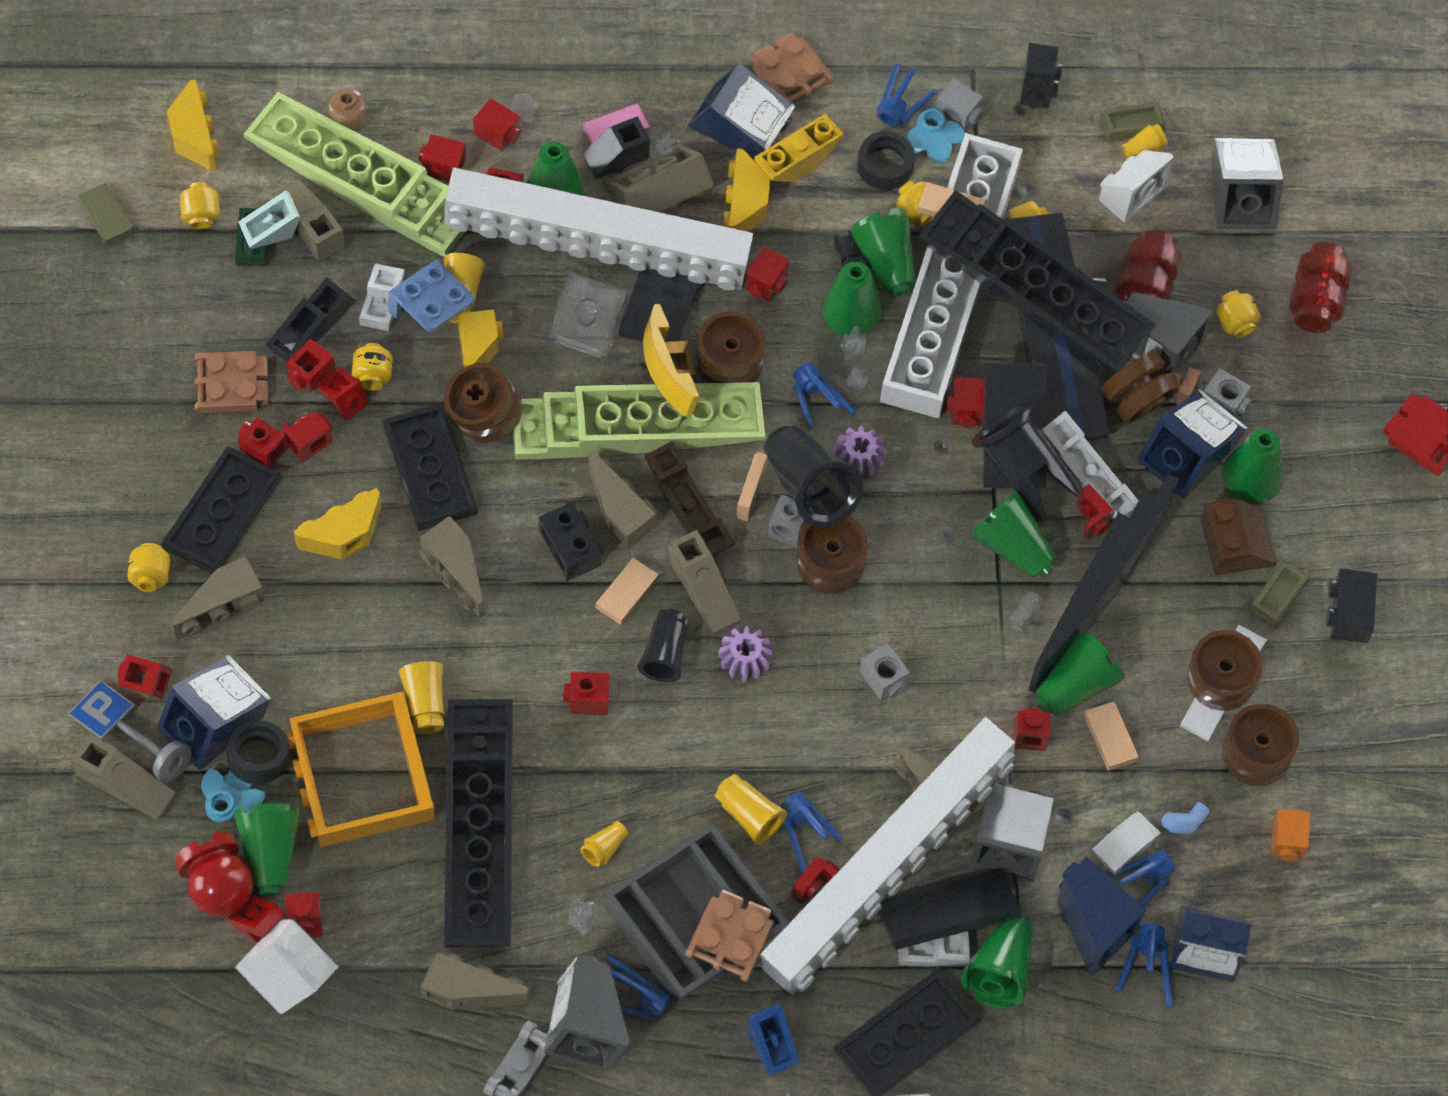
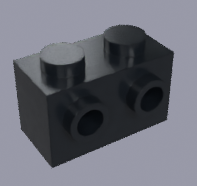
M1029 43L1022 78L1020 105L1036 109L1049 108L1051 97L1057 98L1062 73V64L1057 63L1059 46Z
M573 502L538 517L539 532L567 581L601 566V553L604 552L603 546L596 535L591 536L587 529L589 528V522L582 510L577 511Z
M1340 568L1336 578L1330 579L1328 597L1333 598V605L1328 608L1326 616V626H1331L1330 638L1363 643L1369 642L1374 631L1378 573Z

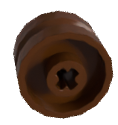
M729 311L720 312L710 317L702 325L697 341L698 371L707 383L755 382L761 375L764 365L766 344L764 331L759 323L747 314Z
M1157 350L1151 351L1131 362L1113 375L1101 387L1109 402H1117L1124 399L1119 404L1117 413L1125 425L1151 413L1181 388V384L1173 373L1159 375L1165 367V362Z
M475 363L465 366L454 374L447 384L444 394L446 410L464 434L476 442L490 443L501 440L510 434L520 422L523 411L522 399L502 370L492 364Z
M850 516L831 527H816L807 523L802 528L798 540L796 557L797 571L802 580L812 589L826 594L841 593L852 588L861 579L866 564L868 543L867 535L862 526Z
M1219 630L1209 633L1198 642L1191 656L1187 673L1190 692L1199 703L1213 710L1228 711L1241 707L1250 700L1261 676L1262 658L1259 649L1250 638L1238 631Z
M1254 704L1245 707L1234 716L1222 744V759L1227 770L1241 782L1253 786H1266L1275 783L1288 771L1299 746V731L1294 720L1282 709L1269 704Z

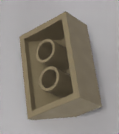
M681 144L602 180L605 189L614 203L655 212L674 210L679 207L680 202L688 198L691 200L700 198L705 195V190L714 187L702 153Z

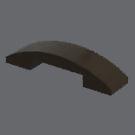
M673 441L646 454V461L660 490L686 533L689 534L697 530L712 557L734 546L735 541L720 517H715L687 472L688 465Z

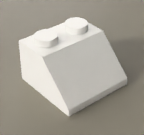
M1143 150L1136 157H1129L1123 163L1121 170L1115 175L1113 173L1109 174L1102 181L1099 201L1125 223L1166 189L1174 156L1170 153Z
M280 919L235 968L279 1014H283L316 992L338 966L294 920Z

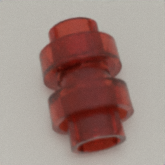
M1148 230L1141 233L1140 239L1130 243L1124 261L1125 269L1122 270L1116 287L1118 298L1127 302L1133 293H1139L1170 300L1174 288L1172 282L1177 278L1182 262V257L1176 249L1177 242L1173 236L1159 230Z
M1319 242L1311 247L1310 252L1303 254L1299 258L1295 275L1297 283L1292 288L1289 308L1295 315L1294 322L1305 331L1312 333L1327 332L1330 330L1332 323L1339 321L1343 317L1347 300L1345 292L1349 289L1353 268L1347 260V252L1341 246L1330 242Z

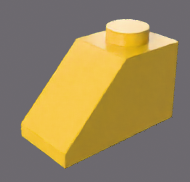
M494 309L460 313L457 317L463 366L475 363L488 364L499 351L498 339H504L502 321L495 320Z

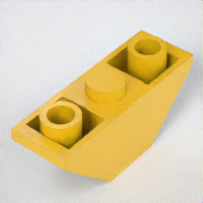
M196 79L190 80L166 111L176 153L210 171L217 170L215 158L220 157L217 139L211 140L209 133L214 132L211 115H205L203 108L208 107L205 90L199 91Z
M825 113L755 156L754 160L772 181L796 182L820 166L844 137V133Z
M737 149L736 160H730L728 178H734L733 186L727 185L726 203L731 204V211L724 212L723 227L749 232L767 219L770 177L743 149Z
M375 488L369 492L363 491L345 505L334 506L324 516L314 521L308 520L302 523L294 531L297 548L302 551L342 560L369 546L381 510L379 490Z

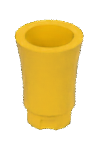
M447 254L443 258L444 267L473 294L475 304L480 279L486 266L485 262L471 254ZM474 304L466 310H464L462 313L472 312L474 310ZM456 316L448 322L458 324V317Z
M422 661L400 668L398 672L403 684L414 733L426 735L438 733L444 729L443 718L445 716L442 690L443 665L434 661Z
M737 774L726 778L719 785L714 795L722 804V807L747 832L755 845H761L772 838L787 818L786 810L771 802L751 784L743 781Z

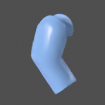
M1197 802L1188 814L1177 812L1165 813L1162 817V826L1171 833L1191 834L1203 822L1210 811L1204 804Z

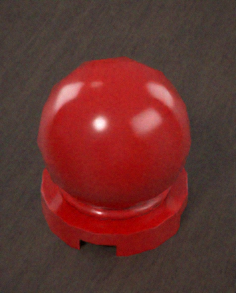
M219 832L211 834L213 840L198 846L196 841L190 843L174 859L177 863L175 866L178 874L183 878H189L187 882L189 897L199 911L213 917H227L241 911L249 901L253 890V881L250 869L240 857L236 856L240 847L233 834L230 832Z

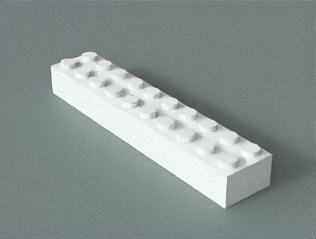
M965 133L947 188L985 199L984 206L1003 219L1018 174L1023 149ZM929 247L927 248L882 384L880 402L939 419L982 284Z
M454 167L445 198V225L450 226L455 231L465 232L469 230L478 232L487 238H506L518 245L529 243L538 245L546 251L561 250L569 252L570 255L578 258L593 257L605 264H625L637 271H644L646 268L658 270L660 275L665 277H675L676 274L687 275L688 280L699 284L705 282L712 283L724 290H741L753 237L751 232Z
M985 717L761 953L763 970L791 996L798 990L800 992L805 991L815 978L813 976L814 972L820 966L826 968L837 956L835 950L843 942L848 944L856 937L860 930L857 927L865 918L870 921L880 911L882 905L879 903L887 895L892 897L901 889L904 884L902 879L909 871L915 873L926 861L925 854L932 847L935 850L938 849L948 838L946 832L952 825H961L969 816L971 811L968 809L976 800L981 803L992 791L990 785L998 777L1002 780L1011 772L1014 767L1012 762L1015 758V742Z

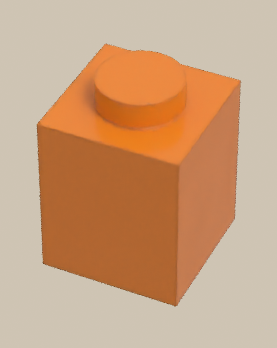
M1277 809L1272 821V857H1279L1280 860L1285 862H1296L1304 859L1309 849L1310 812Z

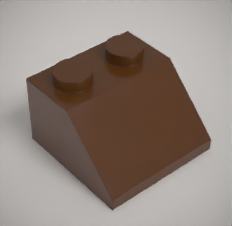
M1238 499L1205 504L1200 521L1214 575L1276 566L1262 508Z

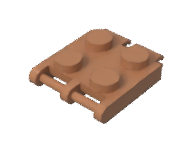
M792 32L774 41L776 50L769 44L752 53L754 61L752 69L758 77L789 102L803 95L805 97L810 96L814 89L824 84L830 85L834 83L832 74L802 36L796 38ZM819 77H822L821 80H819V81H817V82H815V83H813V84H811V85H808V83H810V82L816 80V79L819 78ZM800 89V91L794 93L789 97H786V95L790 94L791 92Z
M256 351L210 352L194 355V362L198 364V378L194 380V386L198 388V402L194 404L195 412L257 411V406L268 404V384L266 381L268 380V360L266 356H257ZM204 364H206V377H204ZM205 388H206V402H204V389H205Z
M722 890L719 898L711 897L685 956L690 959L693 956L713 964L714 969L720 970V968H723L741 976L740 980L747 982L773 927V921L769 920L772 910L752 901L749 902L746 910L741 908L744 898ZM697 947H698V948H700V949H703V950H705V951H708V952H710V953H712V954L717 955V957L714 958V957L709 956V955H707V954H705V953H702V952H700V951H697L696 949H697ZM726 959L733 963L745 967V969L742 970L740 968H737L733 965L724 962V960Z

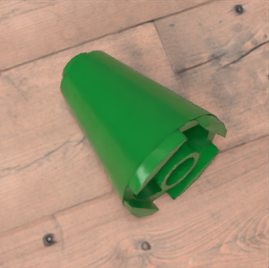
M560 142L544 144L537 155L526 183L584 196V183L568 148Z
M903 208L888 209L890 214L888 216L880 217L879 212L871 214L852 225L853 230L850 229L853 239L866 257L886 292L894 293L896 297L911 292V287L916 283L910 220L907 210Z
M861 262L846 264L822 300V317L826 321L827 327L839 336L856 338L859 334L872 332L880 322L882 314L881 301L870 269Z
M1269 429L1255 430L1227 457L1223 465L1222 479H1224L1229 494L1246 503L1257 504L1259 501H1269L1279 493L1284 482V470L1280 440L1273 431Z
M1016 491L998 505L970 533L977 541L1033 578L1038 574L1044 578L1056 566L1053 562L1056 558L1053 549L1023 499Z
M1083 630L1076 636L1036 691L1038 699L1035 703L1042 712H1050L1058 716L1119 684L1125 679V675L1117 662L1112 665V661L1108 657L1110 653L1090 633H1084Z
M290 804L252 805L251 812L244 813V808L238 807L234 810V818L246 864L251 871L253 889L260 890V895L264 896L280 894V889L286 888L300 819V808L295 806L290 811Z
M1022 916L999 923L964 968L961 976L963 988L966 991L968 988L976 993L975 999L979 1002L1000 1009H1010L1014 1003H1018V1006L1022 1004L1026 995L1033 928L1026 918Z

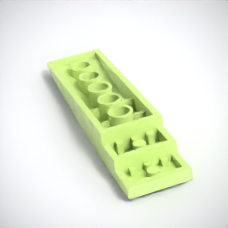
M279 92L276 93L243 134L245 139L323 189L443 257L451 252L465 233L455 231L450 226L445 225V198L448 186L428 176L426 168Z
M760 382L694 383L699 399L692 417H685L678 412L662 395L656 384L575 386L574 392H544L543 398L522 399L523 411L520 422L513 430L515 460L589 457L592 451L598 456L649 453L673 441L678 450L765 440Z

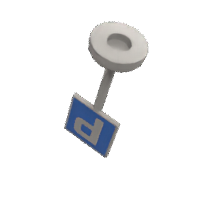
M102 680L67 713L69 717L102 741L115 727H118L157 756L152 768L153 775L163 784L175 781L190 762L191 748L184 742L173 741L163 749H160L122 720L136 706Z

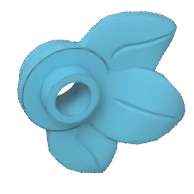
M932 108L925 110L919 115L917 126L909 131L907 140L910 141L915 154L926 151V154L933 161L945 163L951 155L952 144L962 143L965 133L957 122L946 120L941 111ZM934 123L936 126H929L927 124Z
M210 768L202 779L201 789L207 798L205 811L207 816L215 822L222 823L231 820L234 817V810L238 807H243L244 813L251 812L252 805L262 804L265 799V792L251 789V784L236 778L232 772L223 777L218 771ZM220 804L228 806L225 811H217L216 807Z

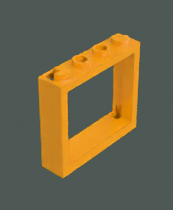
M403 691L289 718L291 731L285 733L289 749H296L298 759L292 760L296 778H303L305 788L300 789L304 808H311L313 818L307 819L311 838L318 837L320 848L435 820L434 806ZM395 716L418 805L326 827L304 737Z

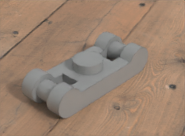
M528 1020L494 1075L486 1083L483 1093L487 1096H522L548 1056L544 1054L547 1033L545 1034L538 1030L537 1025ZM529 1041L539 1045L535 1053L525 1048ZM505 1079H508L515 1083V1085L509 1089L502 1085Z

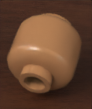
M346 88L338 90L330 97L328 103L330 119L355 132L363 128L367 122L368 111L366 99L362 93L355 89Z

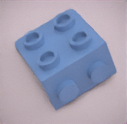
M436 259L390 290L388 312L396 320L408 312L426 331L434 332L474 304V296Z

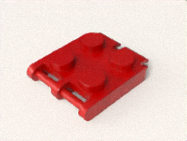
M1411 394L1382 432L1389 437L1388 444L1432 474L1439 476L1443 472L1444 464L1448 461V411L1425 395L1420 399ZM1443 452H1445L1444 456L1437 463V459L1441 456Z

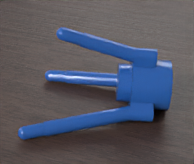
M898 64L894 65L882 101L876 109L880 121L888 126L896 127L899 123L905 125L908 119L936 94V90L932 89L906 112L905 107L907 104L901 97L916 71L914 67L910 68L898 91L890 98L900 68Z
M806 363L796 369L793 378L797 383L792 388L798 395L808 427L811 428L814 424L804 393L806 392L808 395H814L821 391L835 408H840L841 404L850 414L854 415L856 413L849 402L826 380L822 372L818 371L814 363Z
M796 792L782 802L781 808L787 811L784 825L786 826L798 865L803 874L807 867L793 827L794 823L797 826H803L809 822L824 840L828 839V834L825 830L837 841H841L842 836L816 810L811 801L808 802L802 792Z
M1159 850L1152 856L1147 854L1140 860L1125 865L1116 875L1111 871L1106 872V874L1110 878H1114L1140 868L1121 879L1120 884L1126 885L1141 876L1149 883L1155 881V885L1139 901V904L1145 907L1161 888L1170 883L1168 876L1175 871L1171 858L1162 850Z
M1145 923L1139 926L1138 936H1132L1131 948L1116 990L1122 991L1138 949H1140V954L1147 956V970L1149 972L1153 971L1155 957L1160 953L1166 1005L1172 1007V988L1167 954L1168 941L1164 940V927L1153 923Z
M611 954L608 955V961L638 983L610 969L612 977L641 994L637 1005L642 1007V1009L638 1010L620 1006L622 1014L639 1017L648 1022L652 1016L660 1019L670 994L664 992L663 988L651 983L621 960H618Z

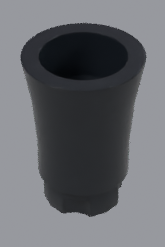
M661 609L658 612L657 619L653 622L645 651L637 665L639 672L645 677L665 683L675 682L680 679L688 618L684 616L683 612L675 609Z

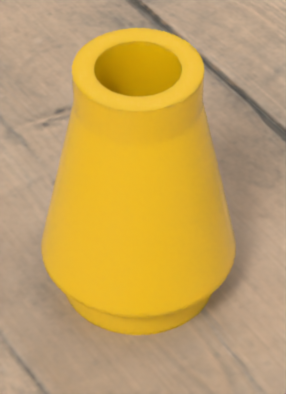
M1158 124L1154 126L1148 125L1127 143L1121 145V149L1126 159L1131 156L1136 157L1143 150L1161 152L1163 147L1168 145V142Z
M615 821L610 826L586 838L584 845L581 847L583 857L595 867L607 864L622 841L628 836V830L621 822Z

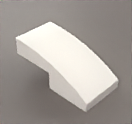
M374 264L367 285V296L359 317V325L385 331L390 330L393 316L388 312L390 290L403 282L404 269Z
M1137 811L1102 839L1092 849V853L1116 875L1135 856L1138 857L1161 833Z
M968 931L898 949L899 965L942 966L968 963L970 961Z

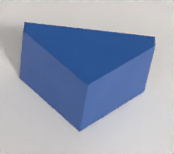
M780 1004L749 1016L747 1033L769 1076L799 1063Z

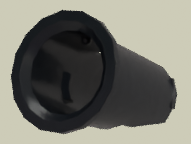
M1024 402L1009 409L987 424L972 439V445L974 448H985L1014 492L1016 491L1021 496L1035 521L1039 522L1046 519L1047 516L1036 486L1029 475L1042 468L1062 487L1075 496L1080 494L1082 486L1078 485L1031 417L1032 403Z
M784 425L775 429L768 436L763 449L775 472L778 474L783 487L795 499L798 514L808 524L816 527H831L844 521L855 511L861 500L863 484L861 475L851 464L835 460L819 443L797 426Z

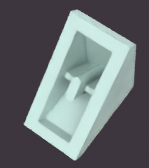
M284 191L238 223L249 247L253 249L291 239L298 225L300 215L289 191Z

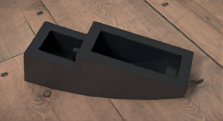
M326 277L308 300L303 298L265 346L285 362H288L310 338L317 343L341 319L356 300Z

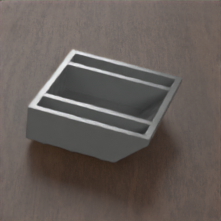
M713 823L604 894V908L661 985L681 1000L725 971L723 968L716 970L713 968V964L693 956L690 959L685 956L712 896L719 898L721 891L726 890L744 898L741 907L746 910L750 901L771 909L769 920L773 921V927L766 942L780 934L789 925V922ZM697 947V949H696L697 951H700V952H702V953H705V954H707V955H709V956H712V957H714V958L717 957V955L712 954V953H710V952H708V951H705V950H703V949H700V948H698V947ZM726 959L724 960V962H726V963H728V964H730V965H734V964H735V963H733V962H731V961H729V960H726Z

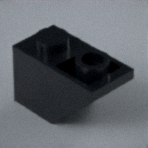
M636 116L610 126L583 152V157L594 178L598 179L649 159L650 138L640 119Z

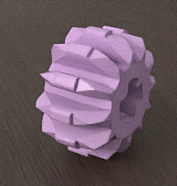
M862 425L858 428V432L849 427L846 430V435L840 434L838 436V445L834 447L833 454L837 457L836 460L851 464L861 477L862 473H866L871 478L874 475V469L881 470L883 460L886 458L887 450L883 447V437H875V429L868 433L864 432Z
M748 626L744 627L741 634L734 628L731 631V637H723L721 643L723 647L718 649V657L722 659V670L730 669L729 676L731 679L737 674H741L743 682L747 680L749 674L757 680L760 677V671L767 672L769 669L768 661L773 656V651L768 649L770 647L769 638L761 639L762 632H760V629L753 634L749 633ZM742 652H749V656H743Z

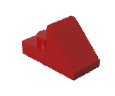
M251 895L241 911L229 915L225 919L252 942L257 944L285 913L277 904Z

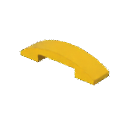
M654 304L643 337V351L647 368L654 383L666 400L685 417H692L699 394L690 373H677L664 342L670 326L661 305Z

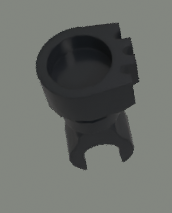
M848 230V242H841L836 232L834 235V248L841 254V270L850 262H861L870 269L866 257H859L858 252L854 250L855 240L852 237L851 231Z

